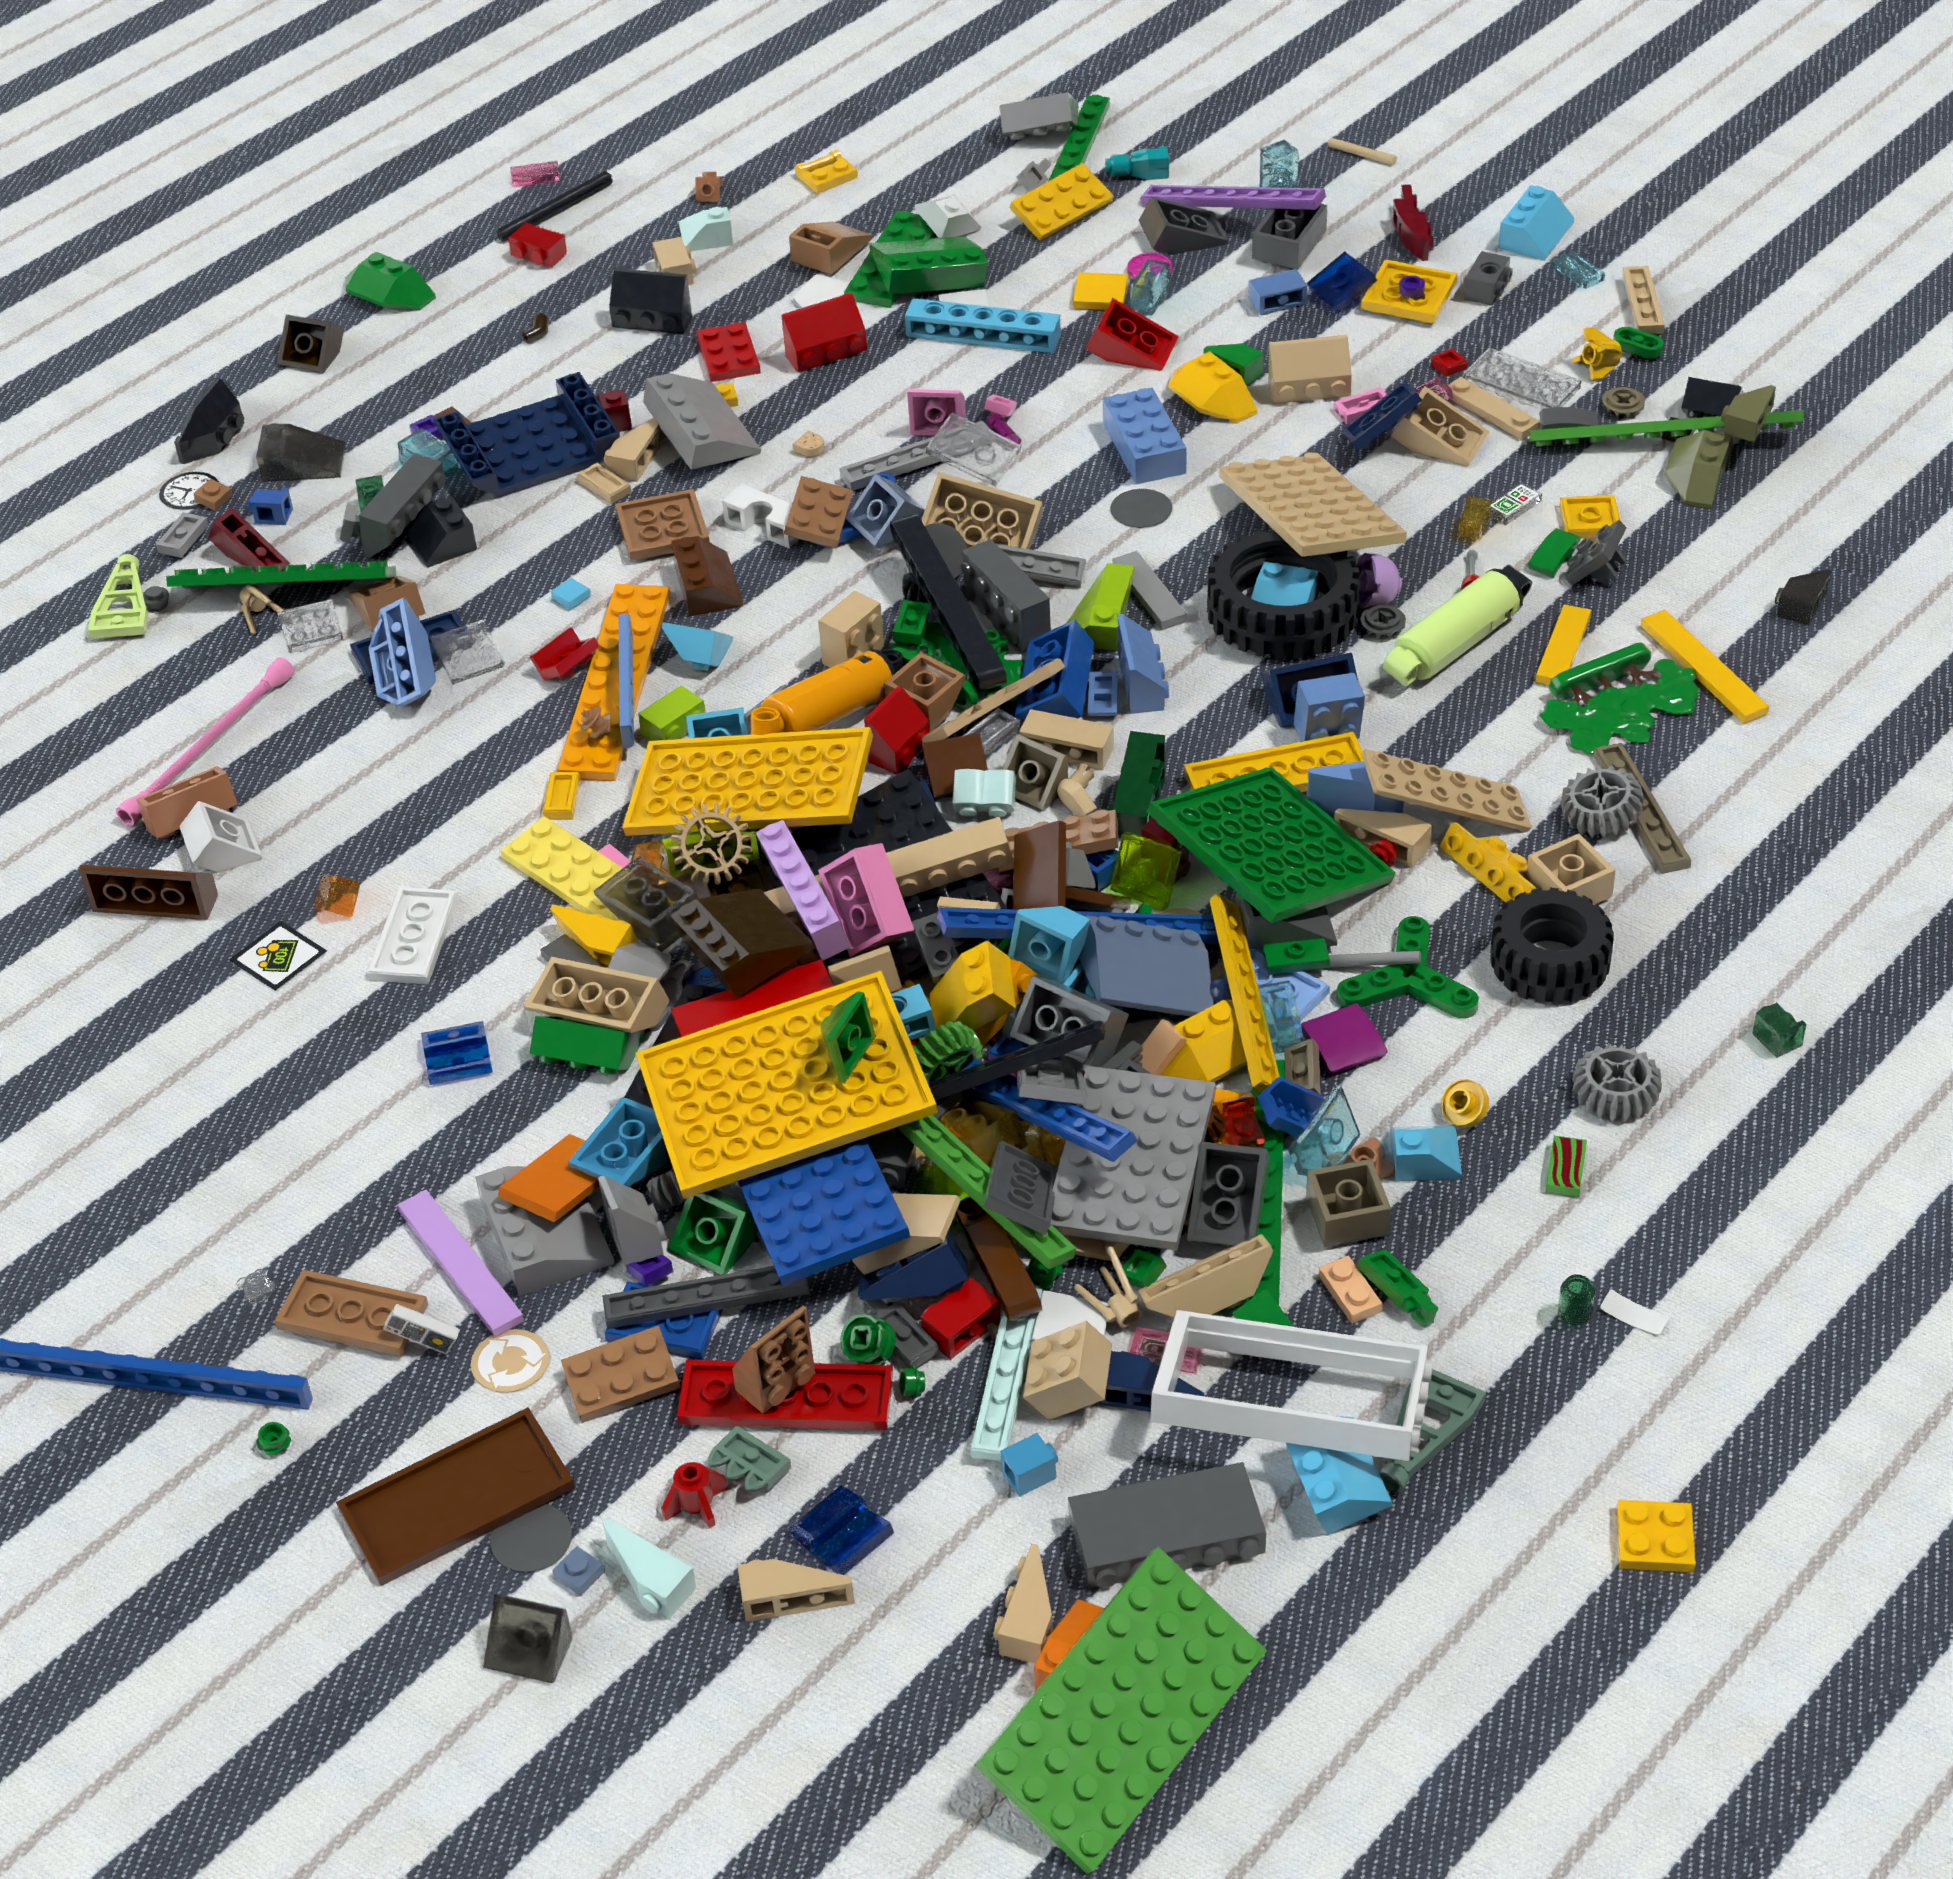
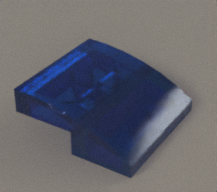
M483 1021L421 1033L430 1085L493 1073Z
M842 1485L789 1527L790 1533L799 1543L825 1566L841 1575H845L894 1534L891 1522L869 1510L863 1497Z

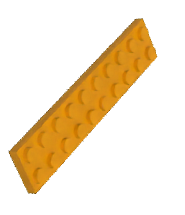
M615 584L597 641L600 647L594 651L559 762L558 772H579L580 779L616 781L625 751L622 745L619 726L618 614L628 613L631 619L635 717L670 598L669 586ZM599 706L601 707L600 715L603 716L607 713L611 715L609 727L611 732L597 738H592V730L590 728L586 731L581 729L583 717L581 712Z

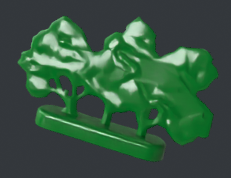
M939 622L927 623L921 644L889 641V647L892 650L903 654V667L920 653L919 649L921 646H925L928 649L926 655H936L934 659L965 674L967 679L964 681L953 706L965 711L977 704L979 699L978 691ZM911 645L915 646L914 650L910 648ZM1007 645L1002 646V651L997 654L1006 671L1007 684L984 691L986 698L1009 684L1022 679L1025 660H1005L1004 655L1009 651ZM1019 694L1009 699L1008 702L1016 701Z

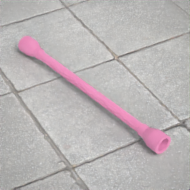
M277 658L268 667L260 683L189 748L186 753L174 762L145 791H141L138 795L126 799L116 809L118 818L124 824L133 826L142 817L136 799L165 788L169 782L179 775L262 695L273 687L285 683L295 672L292 664L285 658Z

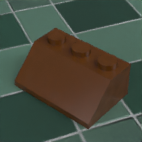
M699 536L671 540L674 567L689 617L743 607V601L727 551Z

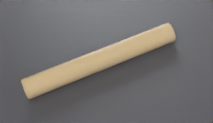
M1330 138L1328 142V147L1390 165H1395L1397 161V156L1335 138Z

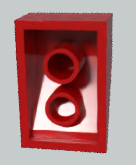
M1112 298L1100 317L1085 349L1108 362L1162 371L1179 336Z

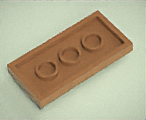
M1097 810L1090 815L1080 817L1073 815L1060 820L1066 823V842L1073 843L1072 849L1084 850L1086 855L1118 848V818L1116 810ZM1042 821L1031 827L1021 829L1012 827L1005 830L1013 859L1014 835L1049 824L1048 822ZM1014 863L999 867V871L1014 869Z
M302 1270L274 1321L278 1330L402 1357L410 1340L383 1330L385 1322L396 1304L424 1314L428 1301L424 1295Z

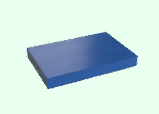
M627 1282L623 1292L653 1286L645 1287L643 1284ZM723 1309L606 1329L604 1333L605 1339L608 1342H613L659 1325L670 1354L703 1360Z

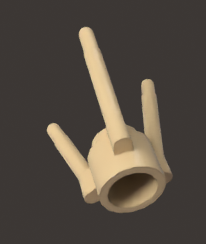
M247 584L241 590L240 600L243 605L240 609L245 615L251 634L255 635L256 629L250 612L262 611L266 605L291 623L295 622V618L271 601L268 596H265L256 585Z
M1110 1246L1107 1251L1124 1291L1120 1290L1106 1267H1101L1100 1271L1114 1293V1296L1108 1301L1109 1308L1080 1284H1075L1074 1288L1103 1313L1109 1323L1116 1320L1121 1328H1126L1137 1322L1143 1315V1311L1137 1304L1139 1299L1130 1286L1114 1248Z

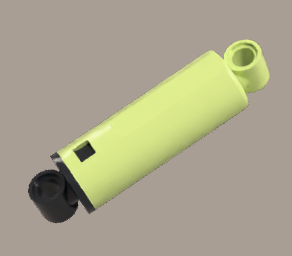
M1506 565L1503 569L1493 568L1488 570L1400 635L1394 649L1383 662V670L1404 686L1410 685L1415 679L1426 680L1431 678L1516 614L1523 606V599L1532 587V580L1512 565Z

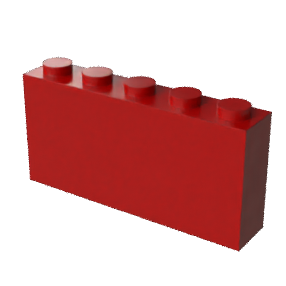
M822 959L772 975L737 999L726 990L672 1008L671 1011L678 1035L683 1037L833 987V983Z

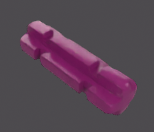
M998 414L987 418V426L994 431L1009 450L1015 451L1021 448L1022 439Z

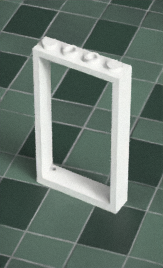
M1177 1310L1152 1391L1150 1422L1409 1461L1411 1447H1419L1433 1362L1427 1361L1428 1346ZM1187 1346L1412 1379L1403 1426L1177 1393L1174 1390Z

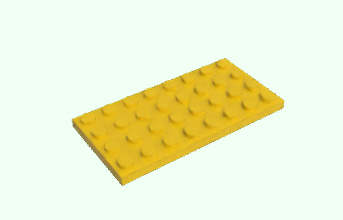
M862 727L768 733L765 735L753 734L649 741L623 823V831L626 836L680 833L674 829V825L676 823L682 826L686 825L682 821L681 815L686 814L692 819L693 815L690 809L695 807L698 813L701 814L703 813V803H707L708 812H713L714 804L719 803L720 809L718 813L724 814L727 806L731 807L728 817L732 819L739 813L741 818L736 823L737 826L747 823L748 829L765 828L769 824L781 820L785 822L787 827L852 823L873 738L871 728ZM705 820L706 825H708L711 831L730 829L720 821ZM695 825L689 832H699Z

